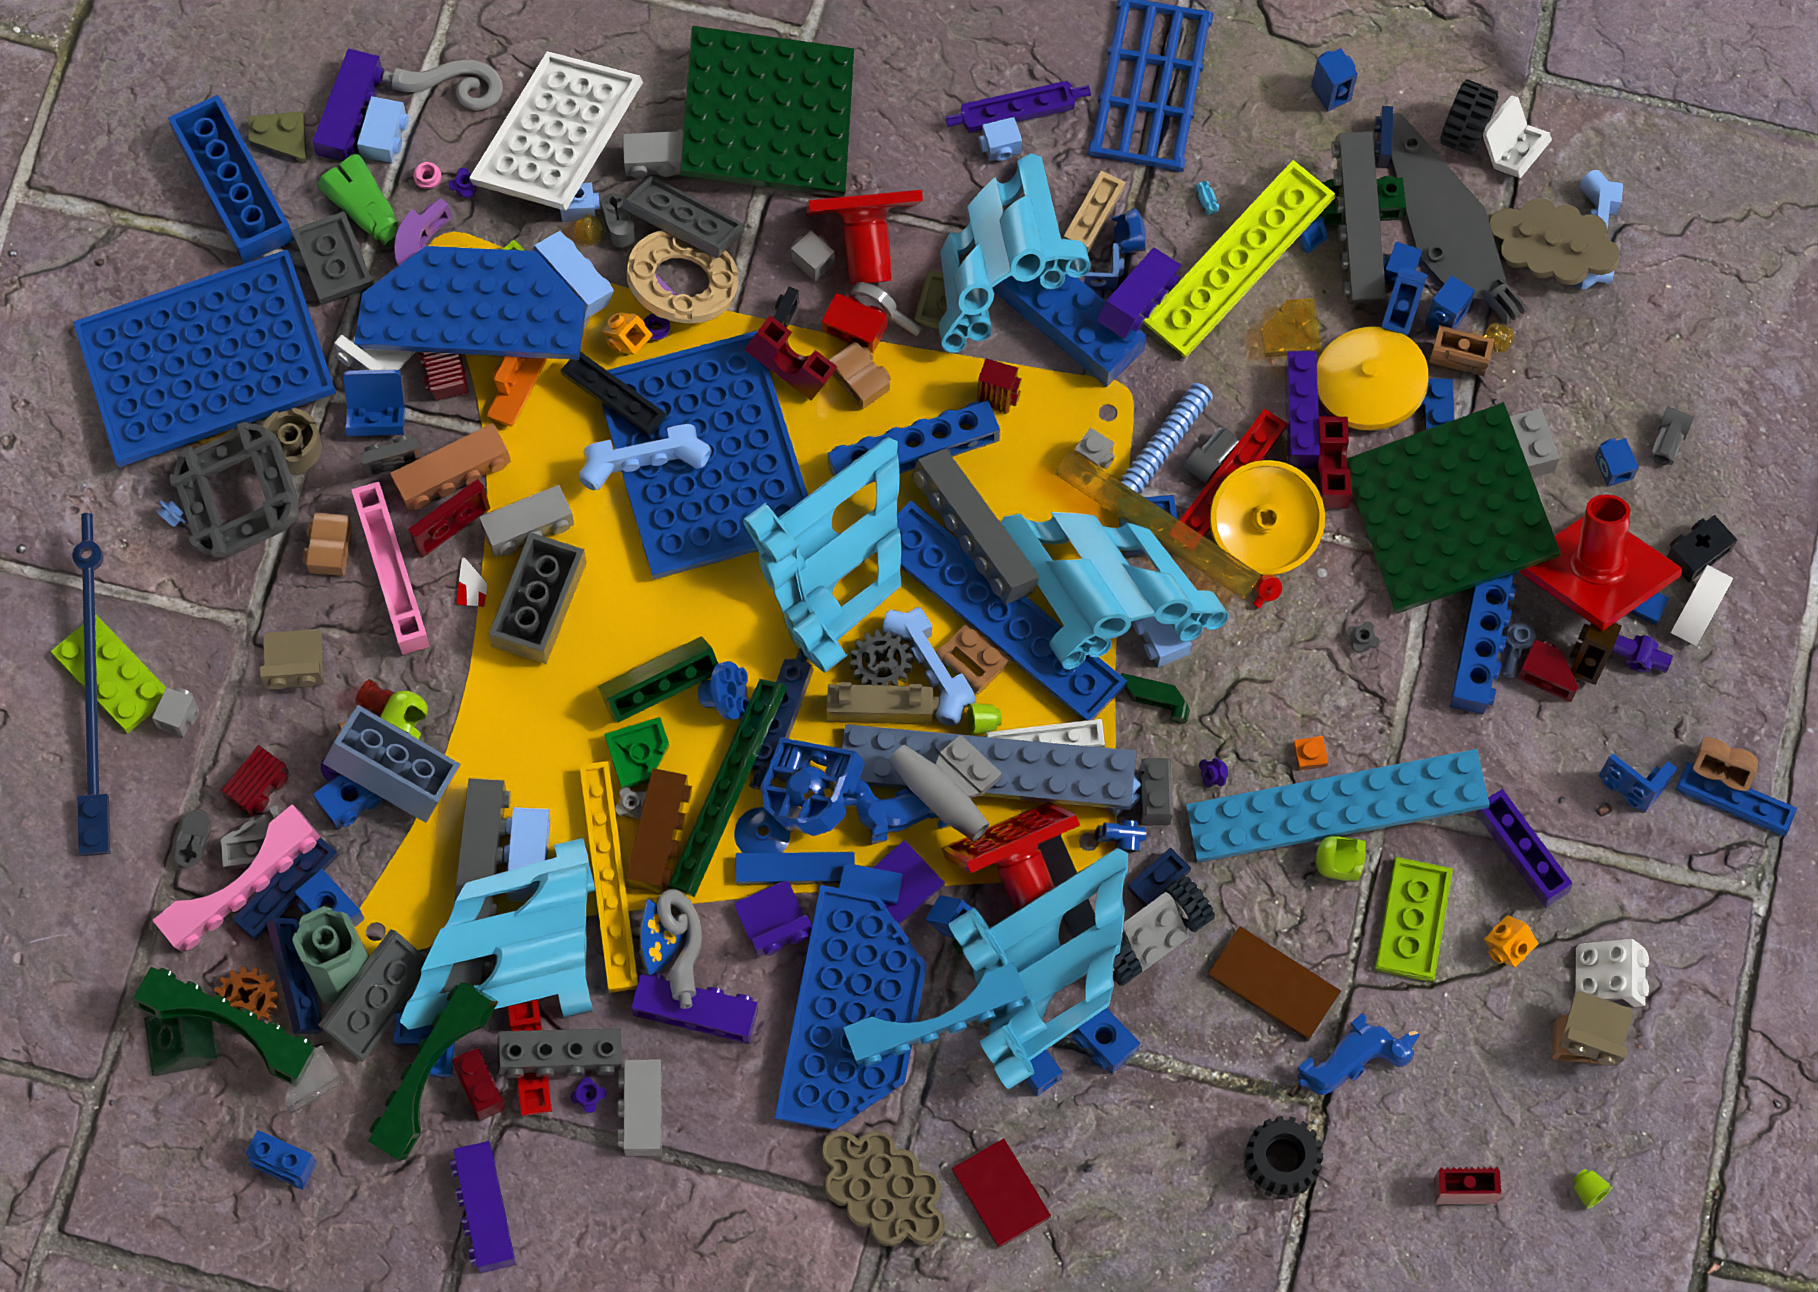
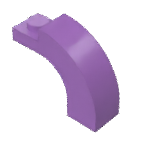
M442 198L435 203L429 204L422 215H419L412 209L403 219L395 238V257L398 266L425 247L429 238L453 218L449 205Z

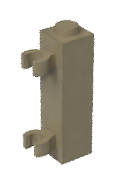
M851 682L828 684L827 722L932 724L933 714L936 713L939 706V697H933V687L922 686V684H910V686L851 685Z

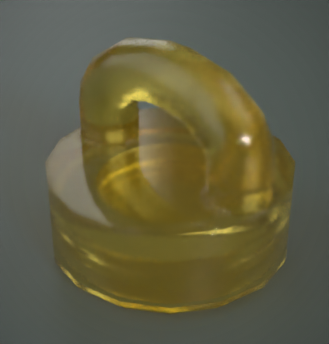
M586 214L585 217L579 219L575 225L577 240L584 245H594L599 242L603 235L601 222L597 218L592 217L591 214Z
M1494 322L1487 328L1484 337L1495 339L1492 351L1504 352L1513 342L1514 331L1510 327Z

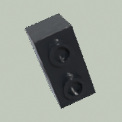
M1713 515L1707 521L1702 518L1692 526L1691 533L1687 536L1679 535L1669 545L1671 549L1667 558L1682 568L1681 575L1688 582H1691L1703 573L1707 565L1712 566L1731 552L1737 542L1736 537L1716 515Z

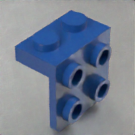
M396 369L345 371L343 382L347 403L346 435H404L406 411L400 371Z

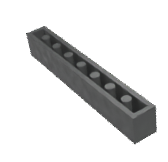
M469 778L454 905L465 883L496 875L498 864L503 865L504 847H500L501 836H506L507 819H504L505 808H510L511 791H507L504 780ZM495 895L485 898L476 920L498 915V904L494 903ZM488 956L454 963L443 993L450 992L455 985L459 986L461 982L470 983L473 986L484 983L485 979H488L491 975L492 962L487 961Z

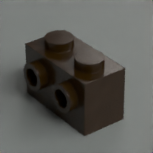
M1584 623L1578 637L1582 643L1576 641L1570 654V658L1575 659L1570 669L1574 677L1593 685L1597 684L1622 625L1614 623L1602 631L1592 623L1590 625Z

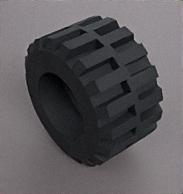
M1466 79L1461 84L1440 136L1441 144L1471 156L1477 152L1483 139L1485 127L1490 122L1495 109L1498 91Z
M1277 1116L1275 1121H1271V1119L1264 1121L1262 1126L1259 1125L1254 1130L1246 1146L1243 1163L1244 1169L1248 1170L1247 1177L1249 1181L1254 1180V1187L1258 1191L1260 1188L1264 1189V1195L1270 1197L1271 1194H1276L1277 1199H1284L1285 1195L1294 1198L1299 1192L1303 1194L1314 1183L1321 1169L1323 1161L1321 1140H1316L1317 1133L1314 1129L1309 1131L1307 1123L1304 1121L1301 1124L1296 1123L1295 1117H1289L1288 1120H1284L1283 1116ZM1277 1143L1290 1145L1300 1156L1301 1164L1299 1168L1291 1172H1281L1274 1169L1266 1158L1267 1148Z

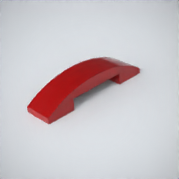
M538 999L508 1006L511 1031L542 1030ZM524 1073L523 1077L518 1078L521 1115L528 1116L552 1112L549 1077H537L536 1073Z

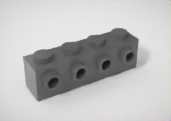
M621 1028L499 1031L497 1037L498 1074H505L507 1078H520L524 1076V1073H536L537 1077L554 1076V1072H566L567 1076H582L585 1074V1071H597V1075H613L622 1065Z

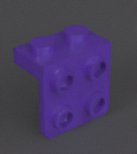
M787 881L775 884L739 900L735 904L737 914L757 957L773 955L782 949L781 947L789 943H800L811 934L812 924L808 916H804L791 885Z

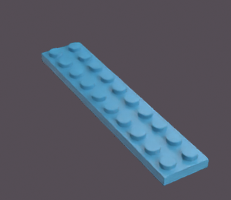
M1474 749L1186 804L1197 863L1322 840L1328 836H1343L1489 808L1490 804L1478 750Z

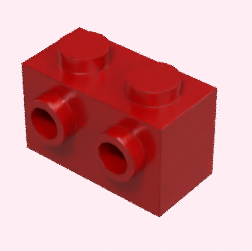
M836 293L822 319L824 333L849 344L857 342L861 347L864 345L872 354H874L888 327L887 314L881 308L874 305L868 307L861 304L857 298L848 294L843 296Z

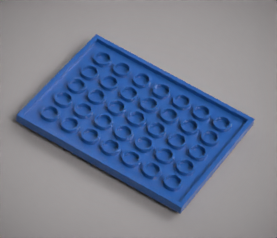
M288 249L73 321L118 467L236 428L239 423H251L271 416L276 411L280 413L336 394Z
M757 331L607 370L667 413V418L648 438L601 404L614 449L668 438V427L683 424L694 425L697 438L708 444L711 449L709 460L704 467L699 469L694 468L681 459H674L660 466L646 465L632 472L621 471L653 580L757 552V546L748 533L743 519L765 502H767L766 505L779 518L808 496L769 369L744 350Z

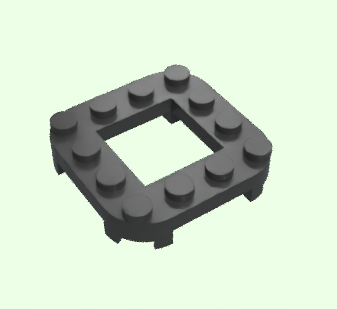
M239 423L237 424L238 429L194 450L186 448L179 454L181 458L176 464L174 475L170 474L171 485L178 489L192 536L188 537L190 543L201 552L216 558L232 556L282 533L292 523H295L300 516L298 496L279 439L270 429L257 424ZM252 457L266 501L262 502L263 507L222 526L207 478Z

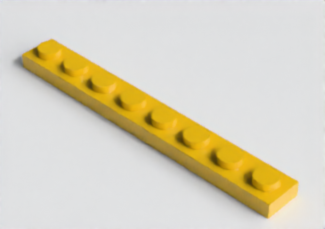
M609 761L581 764L579 768L609 993L637 989L638 978Z

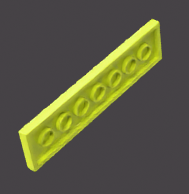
M1292 160L1166 295L1163 302L1156 306L1152 315L1148 319L1145 318L1144 324L1184 358H1187L1334 200L1335 193Z

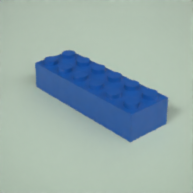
M219 95L168 117L177 142L243 264L294 241L288 221Z
M1066 274L1065 281L1060 287L1046 289L1041 285L1039 277L1031 281L1021 282L1011 275L993 287L994 293L1106 387L1145 350L1147 335L1140 329L1137 332L1132 330L1124 339L1097 322L1106 301L1079 278Z

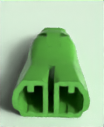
M353 154L342 161L340 164L341 172L337 167H334L320 177L317 182V188L334 204L345 211L360 228L372 235L375 240H380L385 247L395 242L398 221L395 219L392 207L384 197L360 155Z

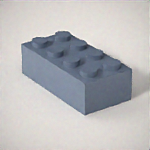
M359 705L351 714L323 762L324 765L425 823L428 821L460 766V763Z

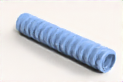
M1192 383L1190 389L1185 393L1186 396H1182L1181 402L1176 404V409L1171 411V415L1167 416L1166 422L1161 424V428L1157 429L1156 435L1151 437V441L1146 444V448L1142 449L1141 454L1136 457V461L1132 462L1131 467L1126 470V474L1121 477V481L1117 482L1116 487L1122 496L1127 499L1138 498L1139 494L1143 492L1144 487L1148 485V480L1153 479L1154 474L1159 470L1158 467H1161L1164 461L1168 459V454L1173 452L1179 443L1178 441L1183 439V435L1188 432V428L1192 427L1193 422L1198 419V415L1203 412L1208 402L1213 399L1211 391L1206 386L1200 383Z

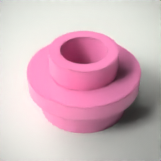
M424 162L415 169L413 177L418 187L432 189L440 183L442 175L438 166L430 162ZM426 175L433 176L430 179H423Z

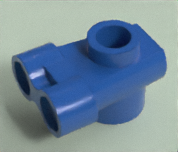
M1132 820L1120 821V825L1117 823H1103V825H1097L1095 829V840L1098 842L1117 841V848L1127 853L1140 852V842L1146 840V828L1138 827V822Z

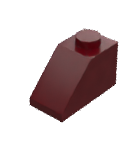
M1535 639L1518 679L1572 702L1578 685L1563 652L1548 641L1540 642Z

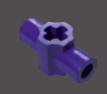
M1618 635L1612 653L1627 658L1625 664L1637 672H1649L1651 668L1666 673L1673 658V655L1658 650L1659 644L1653 638L1646 635H1636L1633 640Z

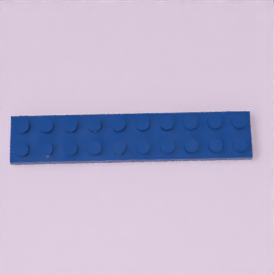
M910 501L897 514V527L900 530L901 536L900 567L966 623L969 622L1011 658V661L1083 721L1094 720L1125 687L1127 680L1099 657L1093 658L1088 654L1083 663L1078 667L1070 670L1065 669L1049 645L1054 635L1062 628L1058 622L1026 596L1005 605L1000 597L994 594L991 585L984 575L978 572L974 561L968 553L962 550L958 539L914 502Z

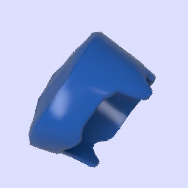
M1132 208L1123 214L1112 217V220L1117 222V225L1114 227V237L1116 244H1119L1120 254L1145 251L1146 228L1138 210Z

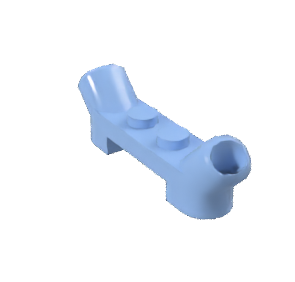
M1592 170L1582 178L1580 190L1595 205V209H1591L1590 215H1597L1602 218L1608 230L1609 214L1617 215L1622 202L1623 183L1608 181L1600 170ZM1614 271L1605 275L1589 273L1582 282L1575 284V286L1586 290L1596 282L1611 284Z
M691 424L668 427V438L615 450L612 448L611 440L590 444L583 451L586 464L579 472V479L587 488L600 490L613 472L622 470L632 472L641 466H660L669 460L681 459L694 468L699 469L704 467L709 460L711 449L708 444L697 438L696 428Z
M916 607L908 613L891 609L886 613L882 630L884 635L888 631L891 632L892 638L900 635L903 641L910 643L912 646L910 652L913 654L914 660L918 664L922 662L927 670L925 676L932 687L937 686L941 693L939 706L935 713L937 720L948 726L959 724L964 708L968 707L970 703H976L975 695L962 673L953 678L949 675L928 641V638L932 636V624L920 607Z

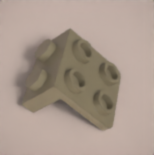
M319 629L269 632L264 635V666H260V677L265 689L278 690L287 687L324 685L322 633Z
M1579 991L1573 997L1559 1047L1568 1049L1570 1053L1596 1059L1597 1062L1603 1065L1617 1067L1626 1058L1629 1048L1624 1046L1633 1012L1625 1006Z

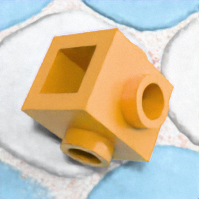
M619 312L613 315L608 320V325L602 331L608 339V346L613 351L635 355L653 336L645 326V322L635 313Z
M1509 915L1497 924L1484 938L1490 949L1488 953L1491 958L1499 964L1505 963L1514 968L1539 944L1527 923Z

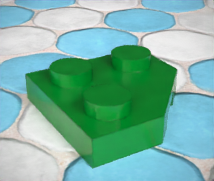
M661 717L604 734L621 789L648 783L652 769L659 767L669 749V741Z

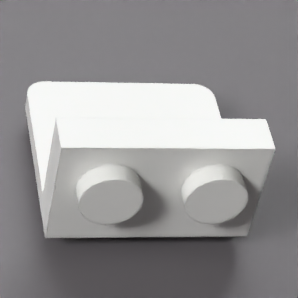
M1513 95L1502 104L1500 110L1487 123L1483 132V138L1493 168L1518 178L1524 175L1552 140L1550 132L1527 125L1519 98Z
M343 335L335 341L338 353L337 358L344 365L351 366L355 370H399L415 353L411 351L360 349L354 344L355 337L350 341Z
M1633 939L1579 944L1576 947L1575 994L1582 991L1605 1000L1624 999L1633 1007L1645 1006V996H1648L1649 993L1648 981L1645 978V967L1649 965L1647 951Z

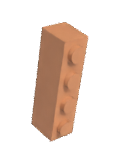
M492 423L391 472L390 475L408 512L414 509L420 510L426 507L430 501L438 497L451 495L457 488L465 484L469 485L476 479L480 480L481 476L487 473L498 472L504 469L511 460L504 442Z

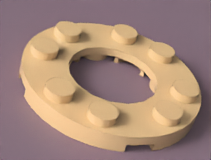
M661 230L640 240L633 248L629 257L626 271L629 288L635 298L657 317L680 323L706 322L723 314L731 306L736 296L738 270L734 260L726 250L718 258H715L680 238ZM671 258L691 260L701 266L707 273L709 286L702 294H696L695 297H690L686 294L672 295L671 291L664 290L658 283L655 274L656 268L663 261Z

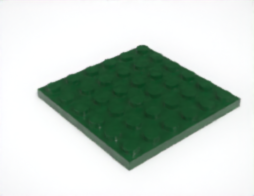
M692 26L680 175L844 197L847 179L854 48Z
M1504 402L1347 458V469H1350L1351 489L1396 614L1561 556Z

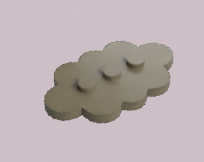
M1535 198L1526 202L1521 210L1505 208L1497 211L1489 222L1494 239L1502 243V257L1506 264L1514 268L1528 267L1530 273L1537 278L1554 276L1558 282L1564 285H1575L1582 282L1589 273L1596 275L1609 274L1620 263L1619 248L1614 242L1607 239L1608 232L1605 221L1597 215L1581 216L1579 210L1572 205H1561L1555 208L1551 201L1544 198Z
M877 1130L867 1132L859 1139L846 1131L832 1132L825 1138L821 1147L823 1162L830 1169L825 1178V1192L831 1202L836 1205L846 1206L848 1218L853 1224L859 1227H870L874 1239L884 1246L899 1245L907 1237L912 1242L922 1246L933 1245L941 1239L944 1234L945 1221L942 1213L935 1207L940 1199L941 1185L934 1174L929 1171L919 1170L918 1159L912 1152L896 1149L892 1138L883 1131Z

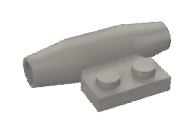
M959 735L940 752L936 764L907 745H902L892 754L889 759L890 764L908 788L941 820L972 841L979 839L986 832L989 823L970 798L981 797L1002 778V773L962 735Z

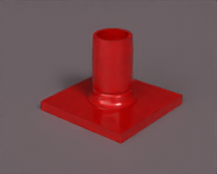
M921 189L808 200L805 205L806 216L833 213L841 215L842 221L845 224L843 231L850 285H855L858 282L892 281L888 223H886L888 210L896 207L916 206L923 201Z
M1604 494L1591 498L1587 503L1584 516L1555 535L1561 552L1560 557L1518 572L1604 631L1681 576L1682 568L1630 533L1631 510L1628 503L1615 495Z
M1047 802L989 827L975 841L966 837L941 849L946 860L969 873L997 863V870L1013 910L1016 912L1055 887L1041 850L1038 849V844L1079 827L1080 823L1076 814Z

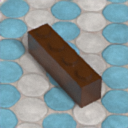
M652 769L626 874L628 888L662 894L664 885L669 886L672 876V868H668L670 859L676 858L679 841L675 840L677 830L682 831L685 823L686 813H682L684 802L689 803L692 793V786L688 785L687 775Z

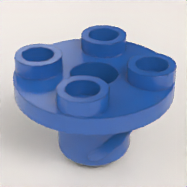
M731 661L718 663L712 672L711 680H704L698 686L700 703L706 708L716 707L719 714L727 720L740 718L749 703L746 687L748 674L745 668H739Z

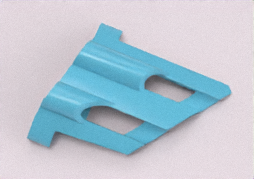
M1051 512L1052 518L1045 522L1028 520L1022 514L1004 516L1001 522L1040 576L1037 585L1064 624L1051 639L1049 645L1065 669L1070 670L1078 667L1083 663L1088 654L1093 658L1106 654L1112 646L1110 639L1126 633L1131 627V621L1154 616L1160 623L1170 624L1181 641L1189 642L1197 638L1204 627L1209 630L1218 629L1229 618L1228 612L1214 592L1197 591L1150 529L1128 522L1122 527L1110 528L1102 526L1094 515ZM1070 540L1082 559L1053 561L1041 543L1057 545L1067 543ZM1142 548L1158 572L1129 565L1119 550L1134 551Z
M583 838L555 844L554 848L557 855L555 858L465 883L455 901L452 914L446 926L440 929L421 969V977L416 990L407 1002L400 1022L408 1030L431 1025L436 1015L440 1011L444 1012L449 1003L447 997L450 992L442 994L441 992L446 985L454 963L492 954L497 956V964L494 971L484 983L474 987L499 1001L495 1009L558 994L563 1018L593 1011L586 982V903L588 893L595 892V886ZM533 886L534 895L517 911L476 920L486 897Z

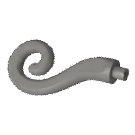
M475 60L453 61L422 72L396 68L394 73L385 71L383 74V82L391 83L392 90L408 93L424 91L455 76L474 75L480 77L488 84V92L482 97L473 98L468 95L470 89H477L480 86L479 79L464 78L456 88V97L460 104L474 111L491 108L499 101L503 92V83L499 74L489 65Z
M670 889L659 896L657 912L662 925L671 934L680 935L687 930L685 946L673 964L670 973L672 997L675 1000H679L680 1008L687 1009L692 1007L691 998L696 995L693 967L701 950L702 927L695 907L686 895L679 890ZM671 905L681 912L675 919L671 914Z

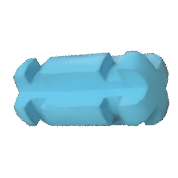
M1203 181L1196 184L1195 191L1199 193L1197 196L1202 208L1206 210L1204 213L1206 215L1215 214L1219 211V204L1216 203L1217 199L1213 189L1209 187L1210 182Z

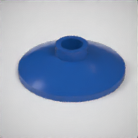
M757 807L745 812L739 818L735 826L734 837L742 853H782L789 843L790 831L785 830L764 807ZM760 828H767L769 833L766 836H761L758 834V830Z

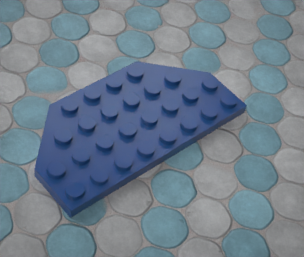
M425 246L362 293L354 344L360 349L579 360L586 307L536 251Z
M820 885L774 1120L835 1131L905 1084L911 1050L897 1056H893L892 1052L881 1056L882 1061L872 1066L865 1067L864 1063L858 1065L843 1028L869 1017L898 1023L917 1022L927 964L918 955L909 938L898 922L893 919L879 896Z

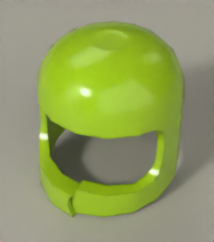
M406 690L397 691L389 697L380 718L419 740L421 732L415 726L420 720L427 718L428 706L425 700L416 693Z
M1340 836L1325 837L1320 842L1316 853V867L1319 873L1331 879L1351 882L1358 881L1364 867L1366 841Z

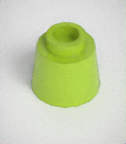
M970 703L968 705V725L972 736L994 731L997 726H1001V711L999 708H995L993 704Z
M1584 1169L1572 1180L1575 1183L1573 1189L1587 1209H1591L1601 1202L1613 1188L1611 1184L1594 1170L1589 1172L1587 1169Z

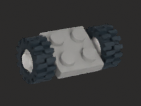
M1185 875L1180 876L1164 888L1162 895L1124 922L1120 953L1115 956L1113 964V981L1117 982L1118 985L1124 986L1187 940L1189 935L1186 928L1195 933L1215 918V913L1212 911L1213 908L1208 904L1209 900L1207 897H1204L1202 890L1198 889L1197 884L1192 882L1189 877Z

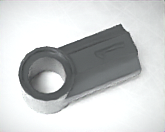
M1667 406L1658 428L1659 434L1649 457L1658 464L1672 465L1677 457L1682 440H1685L1694 416Z
M1220 427L1202 448L1198 447L1189 456L1184 468L1207 485L1239 441L1227 428L1223 429Z

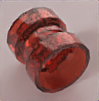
M368 679L357 693L355 704L371 709L373 714L380 717L389 697L395 692L389 689H381L377 682Z

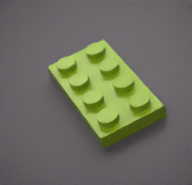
M95 614L97 702L128 734L156 711L166 687ZM81 625L51 650V653L85 689L84 625Z

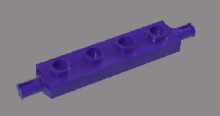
M1068 81L964 103L961 105V113L945 116L947 128L963 124L968 133L982 130V125L1012 117L1015 118L1016 122L1074 110L1075 99L1091 96L1089 84L1073 88Z

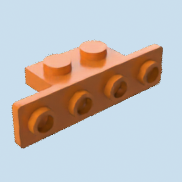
M505 356L502 364H498L494 370L493 379L498 394L487 413L489 419L510 427L515 424L548 358Z

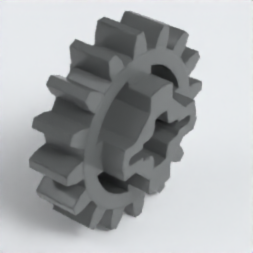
M876 630L875 637H871L866 633L864 634V643L859 640L856 641L857 650H851V658L854 660L850 661V669L855 670L853 672L855 680L862 678L861 685L898 686L899 680L904 683L907 682L906 673H912V665L909 663L913 662V654L907 653L909 651L908 643L901 645L902 636L899 635L893 639L891 638V632L887 631L885 636H881L880 631ZM896 653H898L901 659L900 666L898 665V662L894 660ZM863 657L865 658V661L869 663L867 665L866 670L864 669L862 664Z

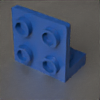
M1612 753L1605 762L1599 777L1602 778V782L1607 788L1621 793L1630 806L1635 809L1640 808L1643 812H1646L1666 789L1677 768L1667 761L1662 768L1656 766L1648 777L1644 778Z

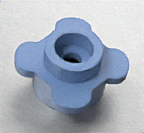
M162 500L159 502L162 507L157 512L170 525L175 527L180 521L184 524L187 522L181 516L184 511L176 503L170 501L168 504Z

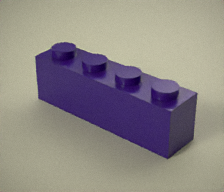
M348 48L312 141L316 155L342 162L350 157L351 154H355L358 143L357 136L362 129L371 96L376 97L375 89L377 83L381 84L383 81L385 70L382 68L379 56Z
M1153 247L1106 301L1097 322L1124 339L1132 330L1137 332L1145 320L1144 317L1148 319L1157 304L1160 305L1168 294V290L1171 291L1178 283L1180 277L1177 276L1181 264Z
M1288 351L1285 361L1288 464L1296 468L1316 469L1320 457L1316 351Z
M1501 789L1488 797L1489 808L1477 810L1476 815L1543 906L1547 908L1568 894L1573 884L1505 791Z
M657 973L649 976L640 975L631 1007L633 1016L742 1043H750L758 1013V1002L753 1001L752 997L744 994H736V997L726 995L723 990L715 987H707V990L695 987L696 995L691 998L692 1007L682 1009L680 1008L679 1000L673 999L670 981L666 980L665 976Z
M490 1141L453 1149L455 1158L450 1159L453 1177L459 1176L461 1188L456 1189L459 1207L465 1206L467 1217L462 1218L465 1236L471 1235L473 1247L468 1248L471 1266L477 1265L479 1272L485 1273L516 1265Z

